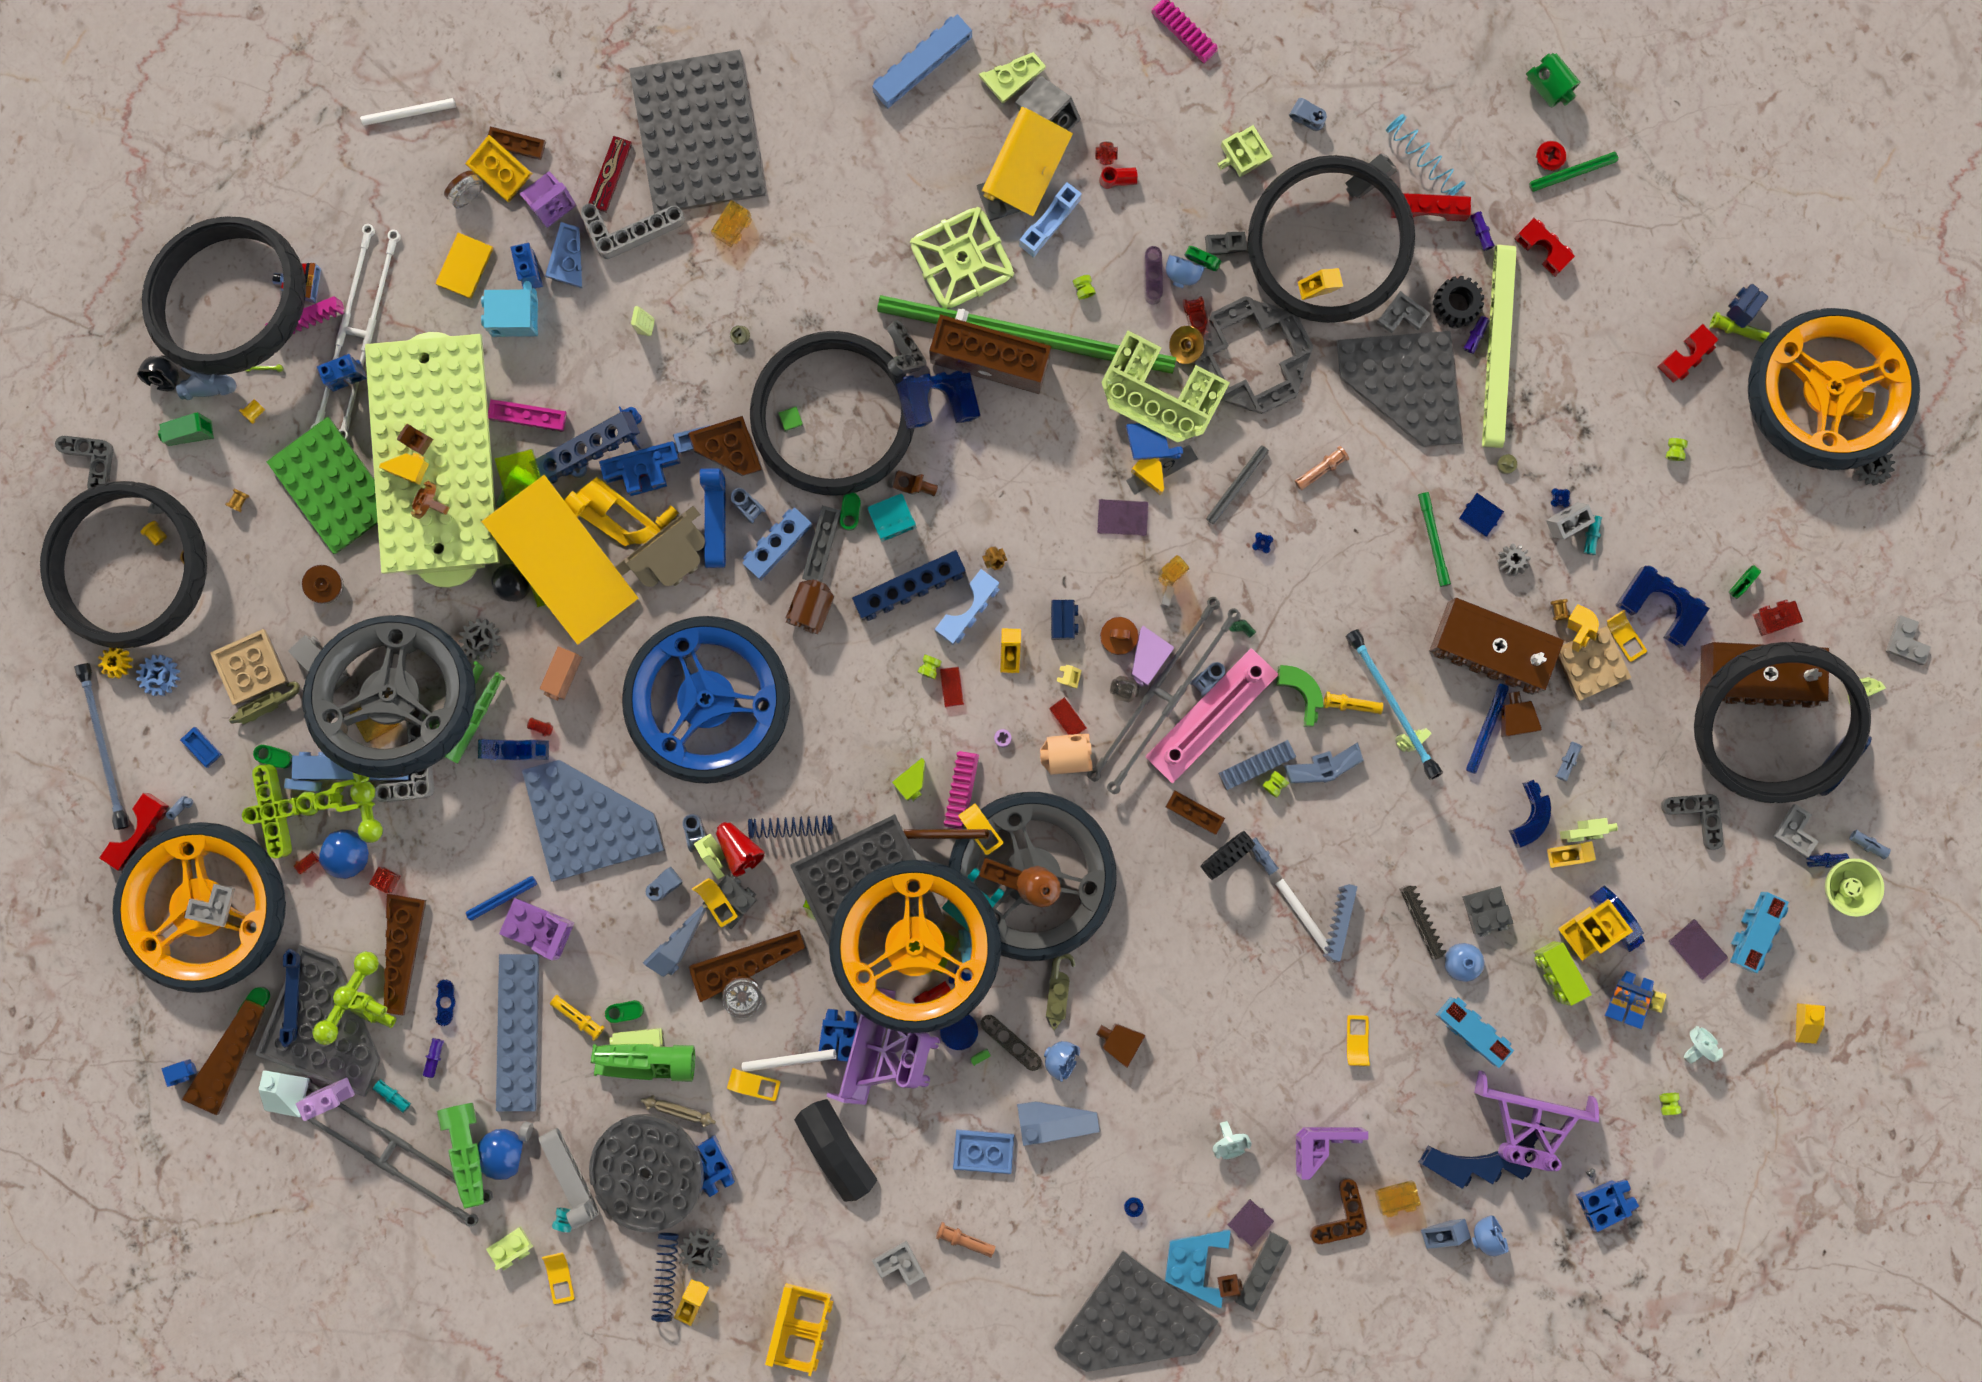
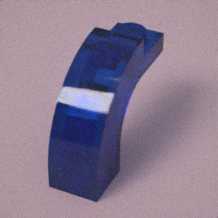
M478 739V759L509 761L549 760V741Z
M1534 779L1522 783L1530 801V815L1522 825L1509 830L1516 848H1521L1537 840L1544 833L1550 821L1551 802L1549 795L1540 796L1541 788Z
M1604 885L1589 896L1594 907L1609 899L1633 930L1632 933L1621 940L1628 952L1633 951L1645 942L1642 936L1644 932L1633 914L1608 887Z

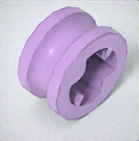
M1005 729L998 730L994 736L995 743L1000 747L1008 746L1011 743V734ZM1001 733H1004V736L1008 735L1006 743L998 742L997 738L1000 737Z

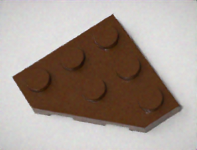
M743 416L688 433L695 453L741 476L762 470Z

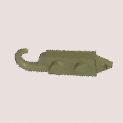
M295 681L287 683V687L294 686V688L283 695L279 691H271L239 707L238 712L229 719V722L231 724H246L266 713L272 712L279 707L278 705L298 694L300 690L299 683Z
M1069 953L1054 958L1052 962L1046 1017H1048L1053 1030L1058 1027L1066 1016L1070 980L1067 974L1059 971L1060 961L1064 958L1069 959L1071 966L1075 967L1074 957Z

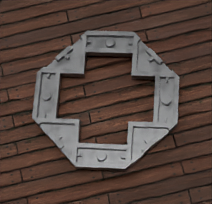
M1245 296L1211 313L1203 337L1204 350L1200 358L1195 361V365L1225 379L1213 357L1214 354L1229 347L1221 330L1251 315H1254L1261 331L1279 323L1295 354L1279 363L1286 381L1254 396L1245 379L1231 387L1228 386L1221 401L1264 414L1297 397L1313 344L1299 317L1277 306L1265 302L1262 303Z

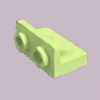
M1427 728L1414 730L1421 743L1432 734ZM1405 734L1395 738L1398 742L1396 745L1402 751L1411 752L1416 750L1410 738Z
M708 834L694 843L703 861L719 880L725 876L721 870L724 867L721 861L725 859V856L714 837Z
M519 1227L489 1246L486 1250L496 1265L494 1269L497 1271L502 1268L504 1271L513 1265L512 1260L518 1257L521 1260L529 1255L530 1252L528 1250L533 1245L522 1227Z

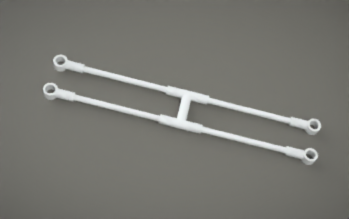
M365 224L362 227L364 234L360 246L361 252L346 310L343 313L333 357V360L339 357L346 334L364 338L360 358L362 366H364L366 358L365 344H370L377 321L376 315L391 257L394 255L396 243L401 239V235L397 230H390L388 232L387 256L366 331L348 327L351 316L350 311L365 252L369 247L371 237L375 234V229L370 224ZM371 228V232L366 233V230ZM397 234V237L392 239V235ZM359 382L353 385L346 416H344L341 429L339 430L341 433H346V440L350 438L348 432L351 422L350 416ZM327 386L317 418L311 428L324 420L325 408L330 392Z

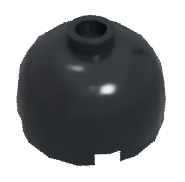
M164 355L146 358L140 365L137 373L139 379L146 385L151 386V384L158 386L157 390L166 392L173 391L179 378L176 365Z
M504 564L493 573L491 579L492 588L500 599L508 602H517L529 593L530 584L514 564Z

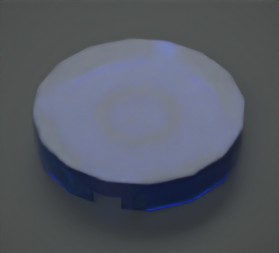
M968 1014L960 1021L940 1029V1036L948 1048L965 1050L975 1043L978 1036V1025L976 1020Z

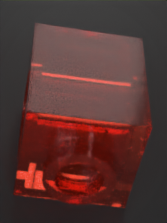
M378 867L369 885L384 893H392L401 876L385 867Z

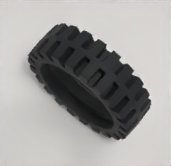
M1242 831L1214 852L1200 867L1213 880L1245 856L1255 846V843L1245 831Z

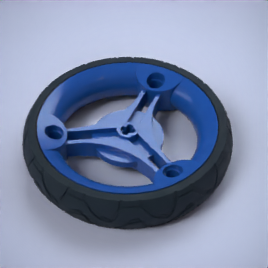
M691 617L664 627L649 638L638 650L624 680L622 693L623 715L633 743L652 765L662 772L683 781L705 784L718 783L737 778L751 771L773 751L788 721L790 687L785 668L779 656L771 645L753 629L740 622L723 617ZM687 642L689 645L688 649L684 652L680 651V644ZM704 644L718 645L739 654L754 670L761 690L756 696L735 693L731 683L724 676L703 668L696 654L700 646ZM692 656L698 672L691 674L684 658ZM673 657L680 659L685 680L677 694V705L681 715L668 734L661 733L654 720L651 709V692L658 672ZM704 695L711 697L708 700V704H706L705 702L702 703V700H704ZM735 699L752 700L753 709L735 707ZM762 701H767L769 704L768 709L765 711H760L759 704ZM732 713H752L757 719L754 728L741 743L722 753L711 755L694 754L687 752L684 745L698 728L717 727L723 724ZM687 721L692 725L680 740L675 734L684 722ZM669 741L676 743L673 751H668L667 749Z

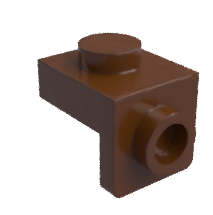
M409 424L404 426L397 437L399 442L422 456L434 440Z

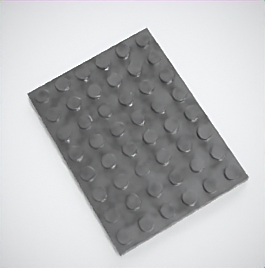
M740 49L629 68L654 214L670 206H678L681 210L766 196Z

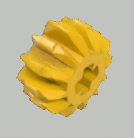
M109 648V651L103 650L104 657H98L99 660H102L98 667L103 668L101 673L108 674V678L116 677L120 679L122 674H128L127 668H133L132 665H129V662L133 660L132 657H128L130 652L127 650L123 651L121 648Z

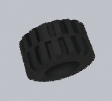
M1456 276L1452 277L1450 280H1446L1435 293V299L1432 304L1435 306L1433 311L1438 313L1436 316L1438 320L1440 318L1443 320L1442 324L1449 323V327L1453 328L1456 325L1457 328H1461L1463 325H1469L1482 311L1481 309L1484 306L1482 301L1485 298L1480 293L1483 290L1481 287L1477 288L1478 283L1476 281L1474 283L1471 282L1472 278L1468 277L1465 280L1464 276H1459L1458 279ZM1457 293L1465 297L1468 304L1467 310L1460 311L1454 309L1449 302V295Z

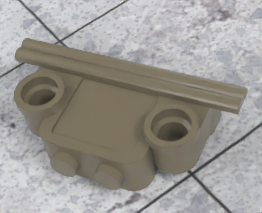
M694 506L690 507L616 565L615 568L622 576L629 570H632L640 582L647 587L655 586L659 580L665 586L678 585L682 582V577L687 573L692 574L698 569L697 565L700 563V557L696 551L704 547L705 539L702 532L696 528L692 521L701 514Z

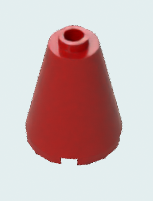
M723 822L717 827V839L734 877L744 875L746 873L745 869L749 867L751 869L755 868L764 859V851L731 822Z

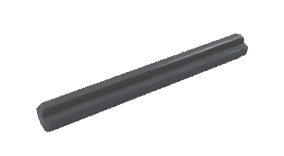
M1261 445L1207 516L1206 520L1209 523H1216L1267 455L1269 450L1265 446Z

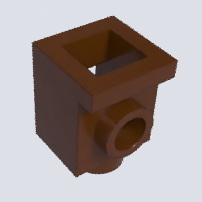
M1237 1274L1217 1277L1221 1298L1241 1296L1240 1291L1243 1290V1286Z

